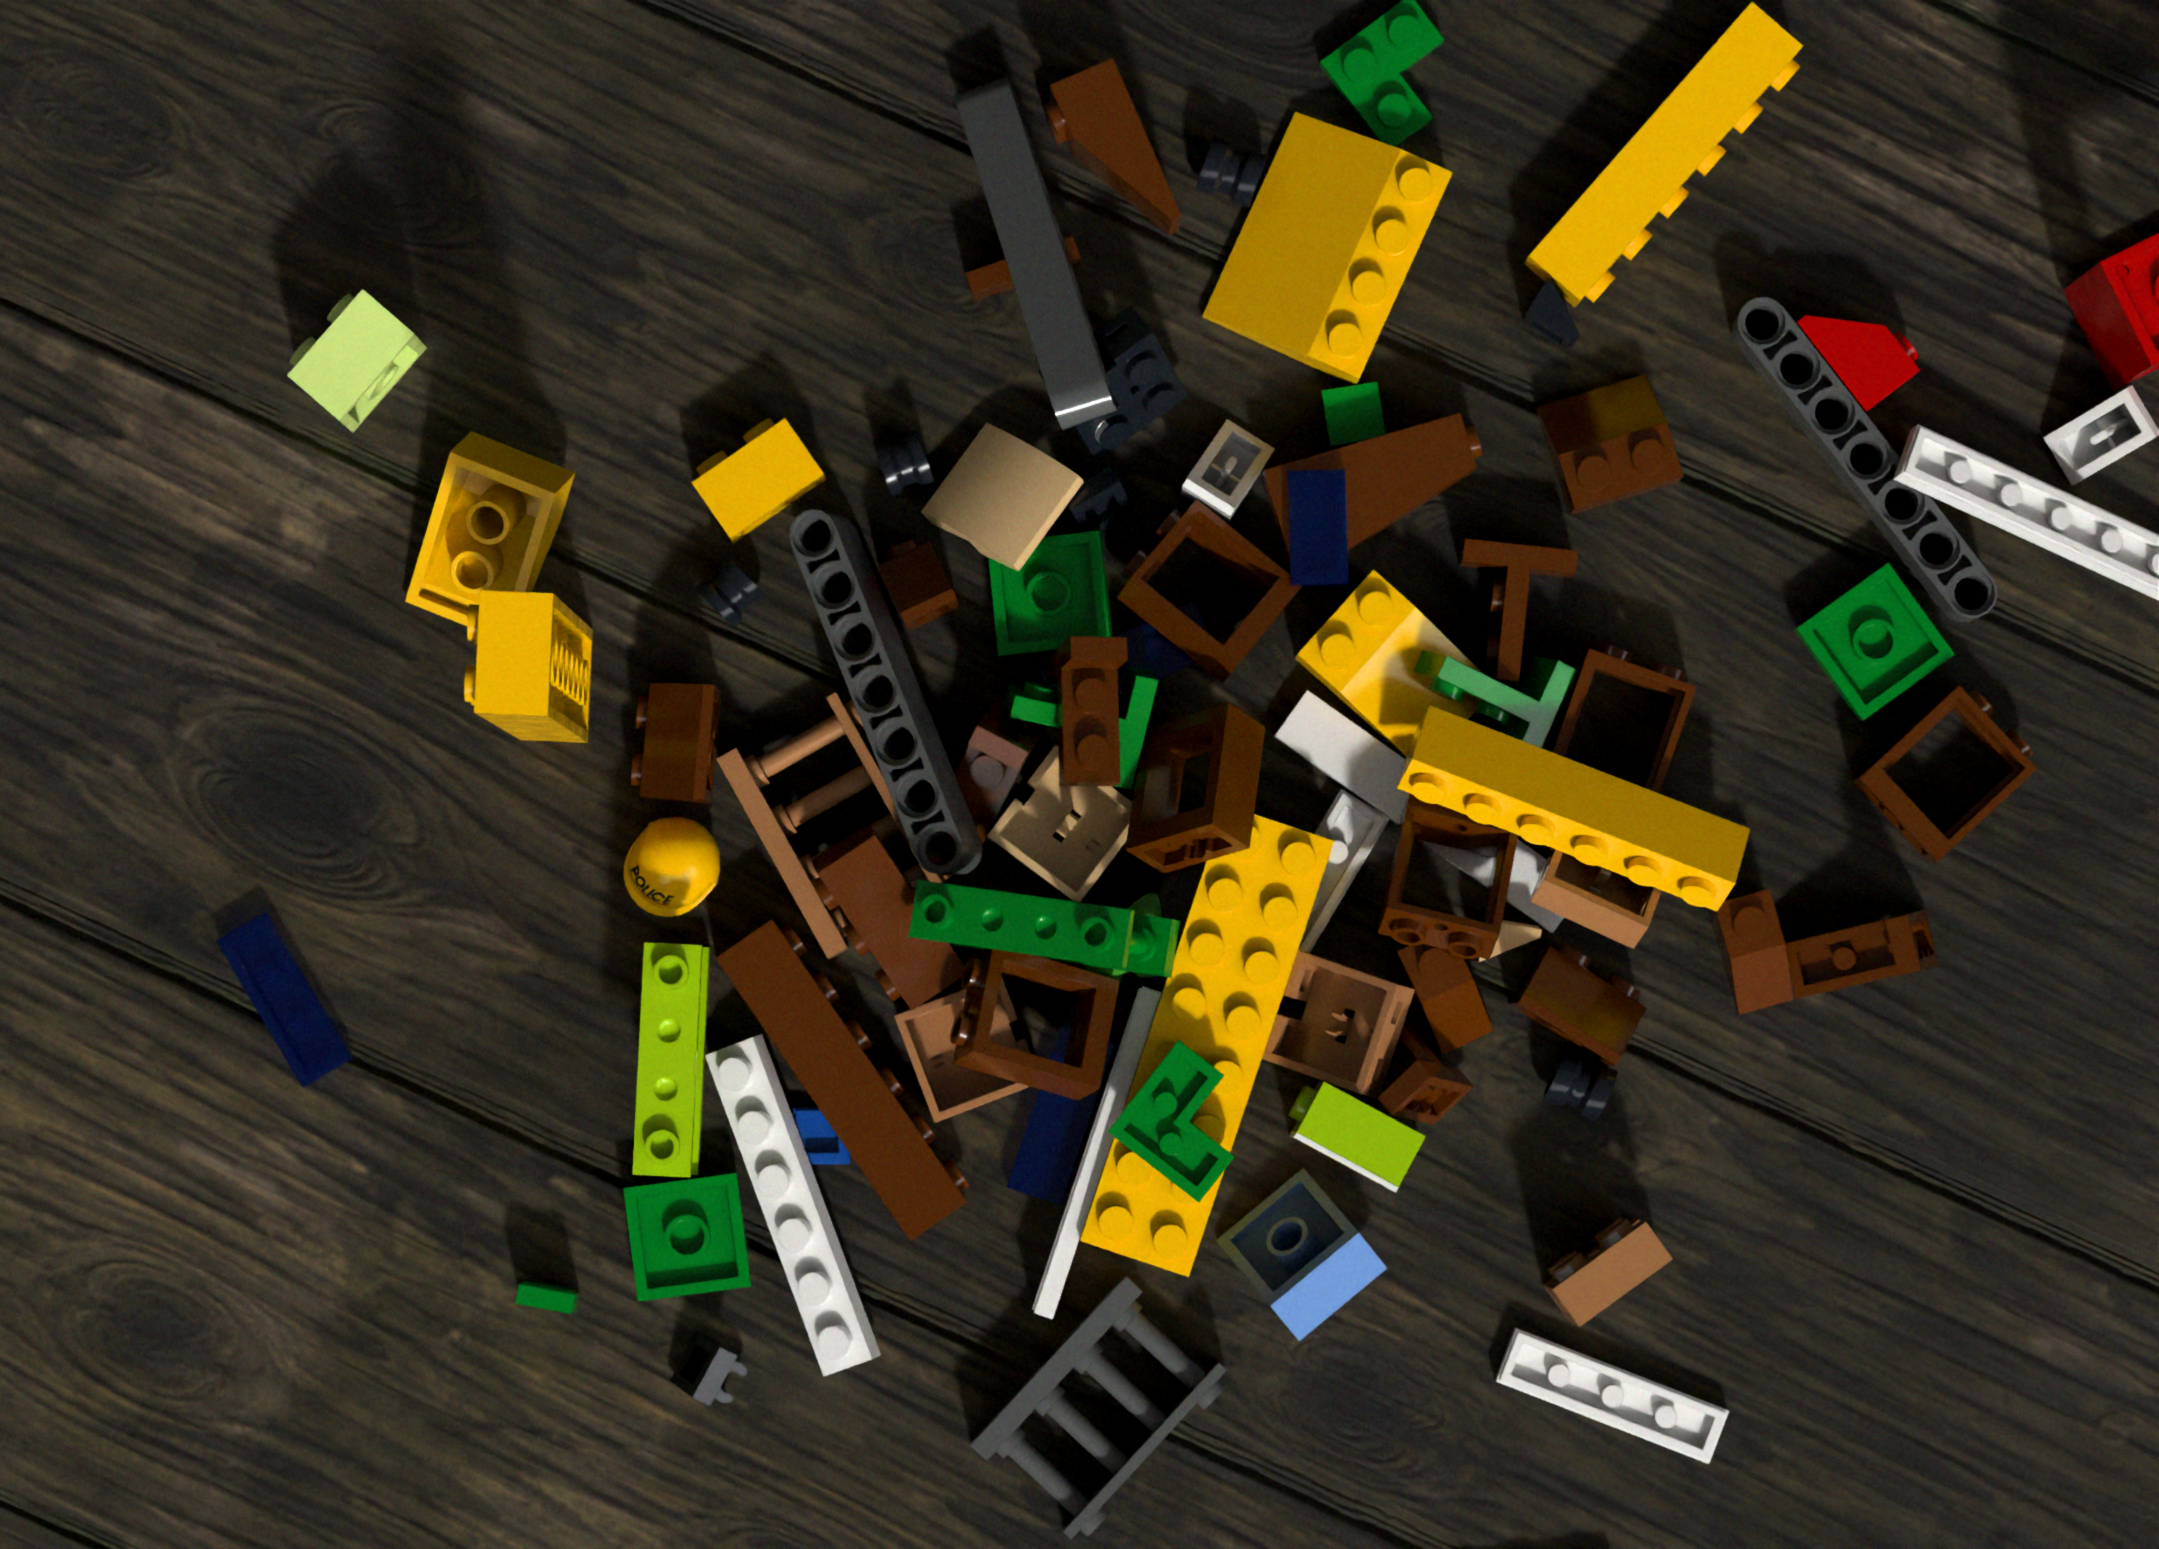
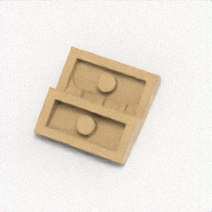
M986 422L921 512L931 524L969 541L980 554L1019 572L1084 481L1078 474L1047 454Z

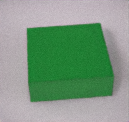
M1377 382L1321 390L1329 448L1347 446L1386 434Z
M527 1279L519 1283L515 1303L573 1314L577 1311L580 1292L576 1288Z

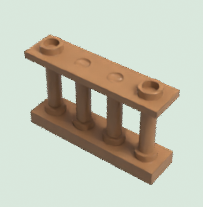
M836 692L826 697L835 715L758 758H755L754 754L743 759L740 751L735 748L716 759L828 959L849 949L844 939L847 935L843 927L849 924L850 920L839 906L829 910L811 882L818 878L819 875L811 860L823 852L812 858L809 853L799 858L788 839L797 834L795 828L875 784L890 814L871 824V827L882 843L902 833L913 852L883 775L859 734L864 731V727L854 702L850 699L842 704ZM847 734L863 763L862 765L783 808L781 803L773 808L770 807L761 791L762 787L770 784L767 778ZM919 863L903 871L915 891L917 880L943 883L952 877V875L930 873L923 869Z

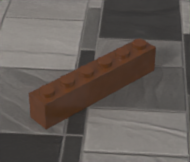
M771 919L716 957V960L903 1232L912 1241L967 1203L961 1192L968 1188L969 1184L951 1158L941 1164L928 1146L937 1138L921 1114L917 1111L908 1117L896 1098L905 1091L885 1064L876 1070L864 1051L871 1047L872 1044L856 1020L852 1017L844 1023L831 1004L840 999V997L820 970L811 976L799 957L808 951L789 924L779 929Z

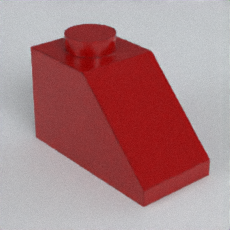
M1805 315L1796 322L1865 413L1920 371L1914 363L1918 359V354L1913 345L1901 332L1897 331L1892 334L1886 325Z

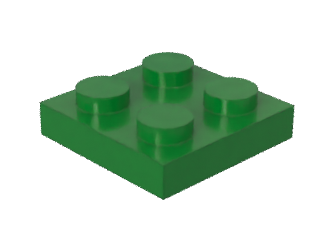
M1090 531L1043 537L1019 572L988 558L999 657L1054 652L1070 636L1112 637L1102 532Z
M1889 563L1879 568L1794 629L1860 722L1955 655Z
M738 1173L623 1188L638 1302L752 1286Z

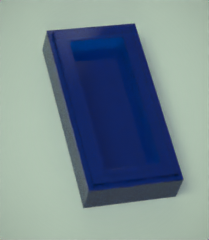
M1345 469L1288 471L1291 586L1348 585Z

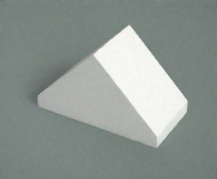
M2131 385L2043 438L2073 486L2159 436V429Z
M1227 419L1186 478L1180 494L1193 502L1198 499L1223 521L1229 523L1275 449Z

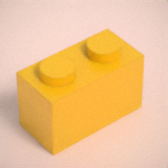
M771 418L762 421L743 436L747 444L728 457L725 451L722 450L696 468L700 477L691 483L733 544L826 480L823 471L786 418L777 424H774Z

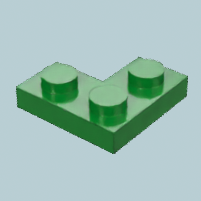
M1402 0L1321 60L1319 66L1374 139L1398 147L1432 122L1433 119L1432 115L1401 74L1443 44L1444 38L1415 0Z
M1178 1039L1107 1131L1197 1202L1202 1200L1234 1158L1232 1153L1189 1121L1224 1077V1074Z

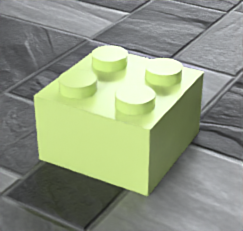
M363 289L355 298L351 294L345 295L334 306L327 317V320L332 324L317 341L313 337H309L299 346L289 361L294 368L287 374L291 380L351 432H354L427 349L415 333Z

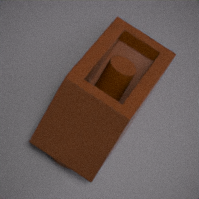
M914 538L884 552L888 561L878 565V568L907 631H911L959 608L957 597L930 542L918 546Z
M1770 889L1726 900L1717 912L1707 908L1737 1015L1794 1000L1786 945Z
M1425 944L1417 946L1408 945L1393 952L1409 988L1415 989L1413 996L1441 1055L1493 1031L1476 984L1464 958L1454 956L1446 949Z

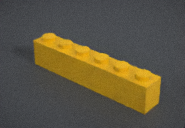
M1751 2L1530 253L1524 264L1543 281L1546 282L1549 277L1558 293L1574 308L1585 296L1594 303L1616 278L1608 271L1616 260L1623 254L1631 261L1653 236L1645 229L1659 212L1668 219L1690 194L1682 185L1695 170H1698L1705 177L1727 152L1719 143L1734 127L1742 134L1763 111L1764 108L1756 101L1771 85L1779 92L1801 66L1793 59L1803 45L1755 3Z
M1429 705L1413 735L1397 785V789L1413 794L1423 802L1439 804L1465 814L1477 823L1496 826L1521 836L1529 843L1548 846L1574 856L1584 864L1605 868L1628 877L1638 885L1657 888L1682 898L1690 905L1706 907L1716 912L1736 883L1750 828L1431 705Z

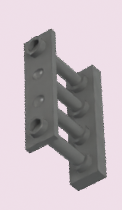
M1126 1274L970 1443V1446L986 1461L995 1452L1003 1459L1008 1455L1069 1511L1073 1517L1063 1526V1533L1070 1539L1080 1530L1088 1537L1111 1512L1104 1506L1106 1501L1196 1404L1205 1410L1227 1386L1220 1379L1227 1371L1220 1361L1216 1360L1204 1372L1140 1312L1143 1306L1136 1299L1143 1291ZM1112 1325L1119 1332L1123 1329L1129 1332L1189 1388L1188 1392L1167 1414L1101 1354L1104 1348L1097 1341ZM1073 1367L1080 1374L1084 1371L1090 1374L1151 1431L1128 1457L1062 1396L1065 1390L1058 1383ZM1034 1410L1041 1416L1046 1413L1051 1416L1112 1473L1089 1499L1023 1438L1027 1433L1019 1426Z

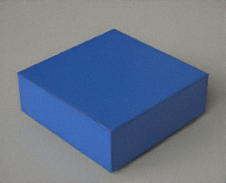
M818 1107L793 1108V1119L810 1164H850V1153Z

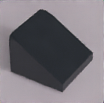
M1548 277L1523 317V320H1525V324L1564 348H1571L1580 333L1554 283Z

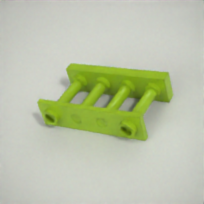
M644 942L632 1175L691 1178V1175H699L710 947L691 944Z

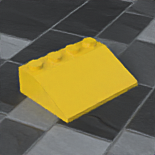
M1295 112L1202 317L1346 383L1357 385L1453 172L1403 149Z

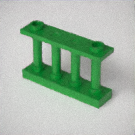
M917 880L908 937L952 943L953 946L976 950L987 948L1035 955L1059 962L1172 978L1180 921L1135 914V910Z

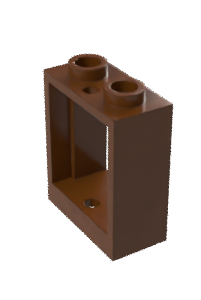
M1196 499L1184 514L1175 508L1154 533L1161 542L1151 554L1141 548L1124 568L1120 575L1128 582L1117 598L1223 684L1303 585ZM1186 537L1262 597L1261 601L1224 645L1220 644L1147 584Z
M1601 643L1598 651L1589 648L1583 653L1549 751L1565 757L1595 671L1672 698V702L1642 785L1643 788L1660 794L1697 686L1684 682L1687 673L1677 668L1654 662L1652 670L1632 664L1630 662L1633 654L1618 647Z
M1960 685L1947 691L1852 780L1929 864L1938 862L2037 770L2036 766L2029 760L2034 754L2029 745L2011 729L2004 733L1990 718L1994 713V709L1988 701L1974 688H1970L1965 692ZM1952 711L2008 771L1941 832L1885 772Z
M1228 702L1215 704L1209 709L1184 717L1171 718L1168 722L1147 728L1137 766L1125 850L1164 874L1250 848L1266 727L1245 714L1240 707ZM1211 752L1204 806L1178 814L1185 760Z
M1409 793L1400 818L1378 934L1391 936L1395 941L1404 945L1417 946L1425 944L1446 949L1454 956L1460 958L1475 959L1480 957L1489 960L1501 930L1518 835L1490 824L1477 823L1465 814L1439 804L1423 802ZM1413 839L1494 857L1482 922L1401 903Z
M985 948L968 959L962 973L961 988L966 990L963 1010L958 1012L951 1028L950 1041L952 1044H956L952 1064L1079 1101L1100 1089L1120 980L1040 956ZM1002 973L1076 995L1064 1063L989 1041Z

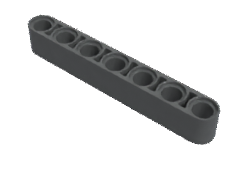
M1005 76L955 95L956 105L1046 389L1062 430L1117 411L1116 401L1029 131L1009 77Z
M1757 297L1748 301L1734 316L1731 324V336L1739 350L1942 612L1950 619L1958 622H1970L1987 614L1995 606L1998 597L1997 585L1991 574L1929 495L1893 479L1900 457L1784 307L1776 300L1768 297ZM1760 312L1768 316L1773 324L1772 336L1763 340L1752 337L1745 325L1748 314ZM1796 357L1803 361L1808 371L1806 382L1798 385L1788 383L1780 372L1782 359ZM1829 401L1839 407L1842 413V423L1838 429L1829 430L1823 428L1817 422L1815 409L1819 402ZM1864 446L1874 452L1877 458V466L1873 474L1864 475L1858 473L1852 467L1850 453L1853 447ZM1889 491H1900L1908 496L1912 510L1907 519L1899 520L1888 514L1885 508V498ZM1932 535L1943 541L1946 547V556L1941 564L1933 565L1923 559L1920 553V543L1924 536ZM1960 580L1971 581L1978 587L1981 593V600L1975 610L1965 609L1957 603L1954 591Z
M815 509L803 511L795 518L790 527L789 538L791 547L915 858L920 866L930 873L958 876L968 874L977 867L981 860L983 850L981 839L858 532L852 521L843 515ZM827 523L831 533L830 541L823 550H820L817 545V534L820 528ZM848 575L852 586L848 598L841 602L837 593L838 584L844 576ZM868 626L872 634V643L868 651L862 654L858 647V637L861 631ZM888 678L892 683L893 694L889 703L883 706L879 700L878 692L882 682ZM909 730L914 739V746L910 755L904 758L900 753L899 743L902 735ZM929 782L934 788L935 799L931 808L925 811L920 802V793L924 785ZM951 835L956 844V852L953 859L946 863L941 855V845L944 839Z

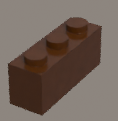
M869 822L811 860L819 875L818 878L811 882L829 910L838 905L841 907L850 920V923L843 927L844 932L861 956L869 951L872 952L882 967L874 975L892 1001L902 996L912 1011L962 978L965 964L951 943L908 937L915 890Z

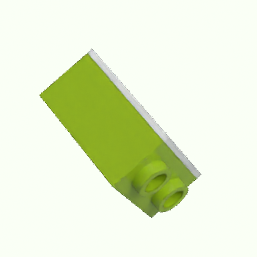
M1318 1081L1314 1089L1304 1085L1288 1115L1297 1120L1289 1135L1290 1137L1393 1192H1396L1426 1137L1325 1081Z

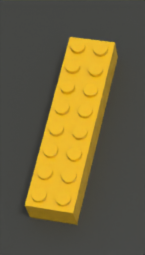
M480 590L479 605L469 604L467 639L468 641H474V645H477L476 666H466L464 679L465 702H471V705L474 706L475 714L519 740L588 743L593 629L554 593Z
M1254 814L1250 848L1205 861L1175 951L1172 978H1166L1123 1110L1179 1039L1224 1074V1077L1189 1121L1231 1152L1334 844L1333 840ZM1113 1137L1080 1236V1241L1189 1277L1224 1171L1202 1200L1197 1202L1122 1142Z

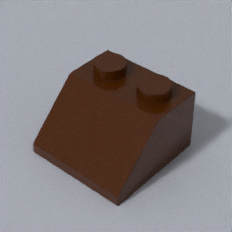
M1645 375L1535 408L1569 516L1675 484L1684 477L1667 421Z
M650 683L649 696L639 695L636 729H645L646 732L644 752L634 751L631 785L640 786L641 798L706 805L712 804L722 692L715 685Z
M1565 943L1562 944L1559 951L1551 946L1545 947L1509 1005L1601 1064L1616 1066L1646 1010L1645 1006L1635 1001L1640 991L1614 974H1611L1607 981L1587 970L1592 960Z

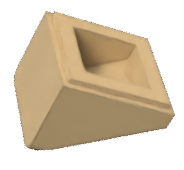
M1502 920L1500 934L1491 957L1541 938L1542 929H1539V926ZM1480 957L1475 958V962L1486 960Z

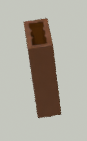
M1457 413L1265 469L1262 473V479L1291 576L1299 582L1305 581L1472 474L1476 469L1474 458L1482 456L1481 445L1474 424L1464 426L1461 413Z

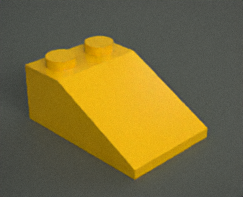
M471 431L450 451L405 602L467 626L469 604L479 605L480 590L532 592L560 524L576 472Z
M1374 569L1295 657L1302 666L1405 758L1407 757L1413 735L1429 705L1467 720L1475 713L1478 705L1477 702L1465 696H1462L1460 703H1457L1430 691L1428 688L1432 680L1414 672L1422 650L1448 656L1482 673L1428 618Z

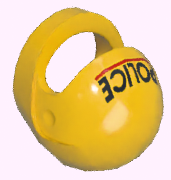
M681 816L654 820L648 823L647 828L637 838L626 856L624 863L626 888L636 904L651 914L663 917L682 915L696 907L716 886L720 873V852L715 839L708 830L694 820Z

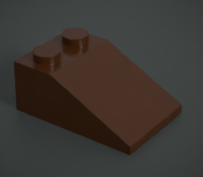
M1111 58L1050 84V102L1044 104L1046 110L1044 116L1056 144L1059 145L1067 142L1072 156L1168 236L1179 232L1180 210L1114 59Z

